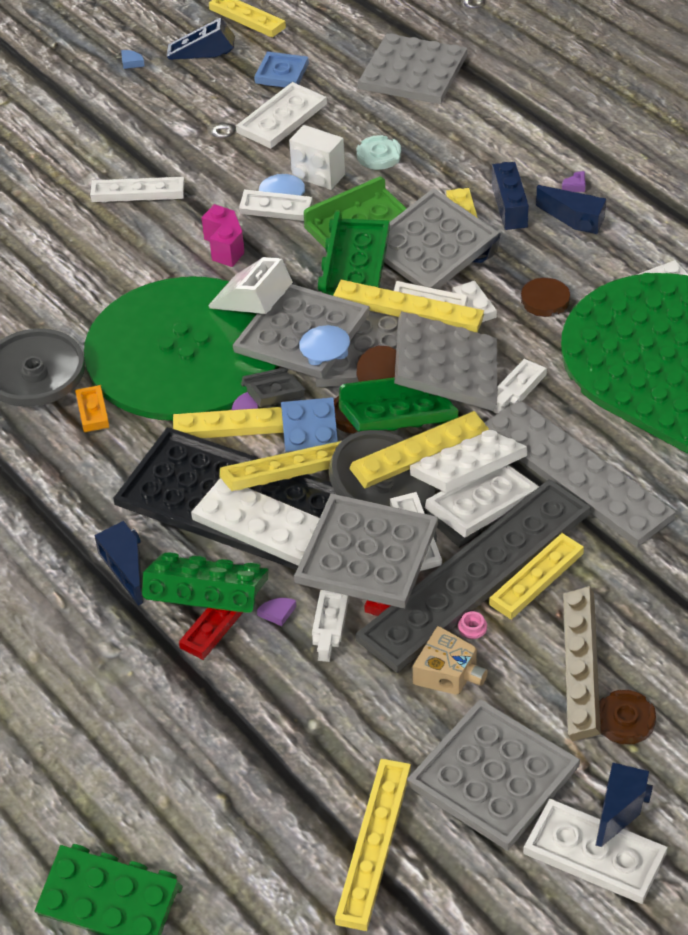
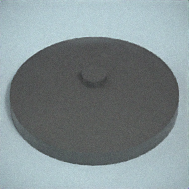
M40 328L19 331L1 339L0 401L14 406H39L54 402L70 393L81 381L85 370L84 356L80 345L63 332Z
M366 430L349 435L338 444L329 464L331 485L336 495L390 506V498L417 492L424 511L426 499L434 496L436 488L411 476L410 470L368 488L362 486L349 469L352 462L406 440L390 432Z

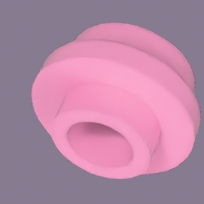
M475 611L467 612L459 620L458 630L462 636L468 639H477L486 633L487 622L480 613Z

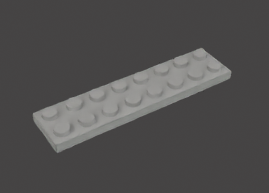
M524 402L512 403L484 422L489 428L488 430H494L498 434L527 446V456L519 459L522 463L545 480H552L591 507V514L637 548L675 519L676 511Z

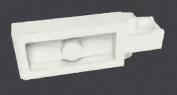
M523 359L497 387V405L493 412L499 413L512 403L515 404L518 401H523L547 375V368Z
M320 590L312 629L313 645H318V661L330 662L332 647H339L349 602L348 595Z

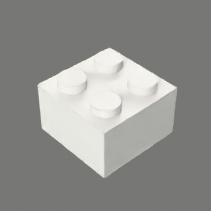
M303 125L291 137L289 143L292 175L303 181L332 190L345 175L343 138Z

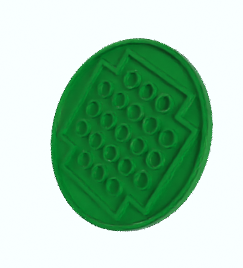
M210 277L169 278L129 291L113 301L97 316L87 333L84 343V361L87 374L93 386L101 385L103 397L124 411L157 420L173 421V414L231 410L235 400L247 392V387L241 385L243 376L279 369L280 366L234 352L233 344L257 313L209 308L208 305L229 283L226 280Z

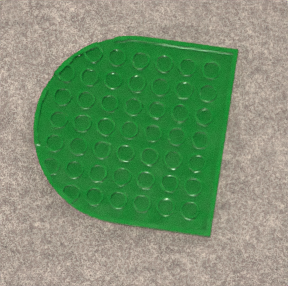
M643 273L620 278L598 287L578 302L568 315L563 327L561 355L569 378L575 381L581 388V393L593 403L688 454V276L673 273Z

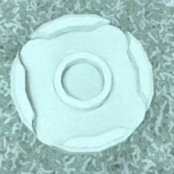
M383 135L365 138L361 141L362 144L356 148L358 162L369 169H387L396 165L401 159V145L397 140H389L387 136Z

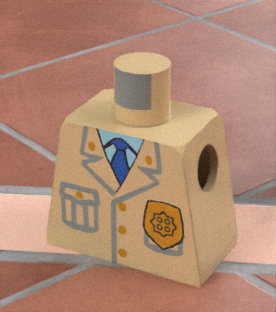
M437 626L413 665V684L456 695L462 691L467 681L482 686L486 680L488 670L476 665L477 649L473 645Z

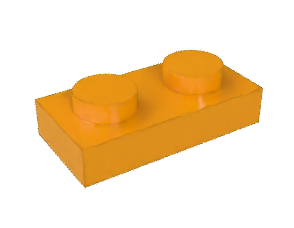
M101 385L75 390L83 431L89 432L110 428Z

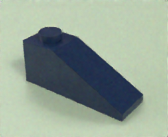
M220 17L168 44L167 58L169 60L210 58L227 54L234 48L235 35Z
M538 185L536 190L537 207L574 230L598 234L605 218L606 198Z
M122 521L94 536L98 554L139 606L143 604L141 561L138 546L141 540L137 531L134 528L130 529Z
M612 762L595 846L602 847L640 815L643 802H650L653 785L647 784L649 771Z

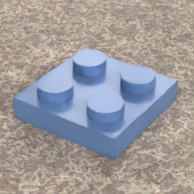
M267 51L255 74V83L286 87L292 82L299 85L309 65V59L307 56Z
M333 398L281 402L285 453L338 442Z

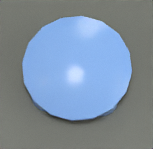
M276 174L263 180L259 186V191L302 196L305 193V185L300 178L294 175Z
M331 325L318 326L310 329L302 336L299 347L303 356L308 358L309 364L319 365L325 361L346 358L348 356V347L350 346V337L345 330Z

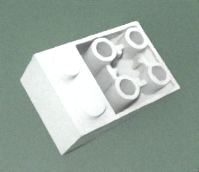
M263 257L237 273L208 306L212 309L266 314L272 309L277 300L284 295L293 282L282 259Z

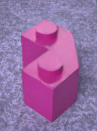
M213 204L202 217L204 240L210 241L212 261L233 267L244 254L242 229L234 210Z

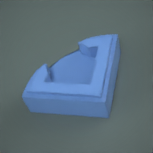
M121 50L123 69L145 66L142 55L131 50Z

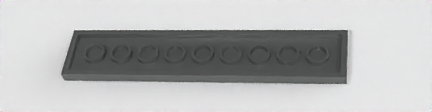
M547 480L417 584L411 592L405 609L390 606L356 633V641L396 673L400 672L420 655L437 626L447 631L452 629L459 623V620L465 613L475 610L497 592L561 533L566 535L589 516L591 507L552 480Z

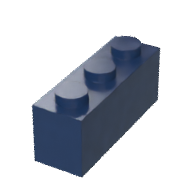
M516 162L492 164V189L504 230L528 228L529 205Z

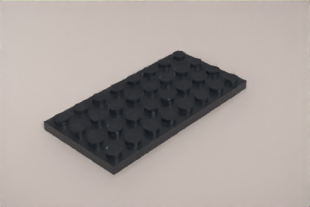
M167 427L113 497L114 505L289 568L295 570L298 568L296 564L192 520L191 512L220 479L221 467L261 458ZM308 474L270 482L265 485L248 487L318 518L321 517L330 494H336L331 482Z

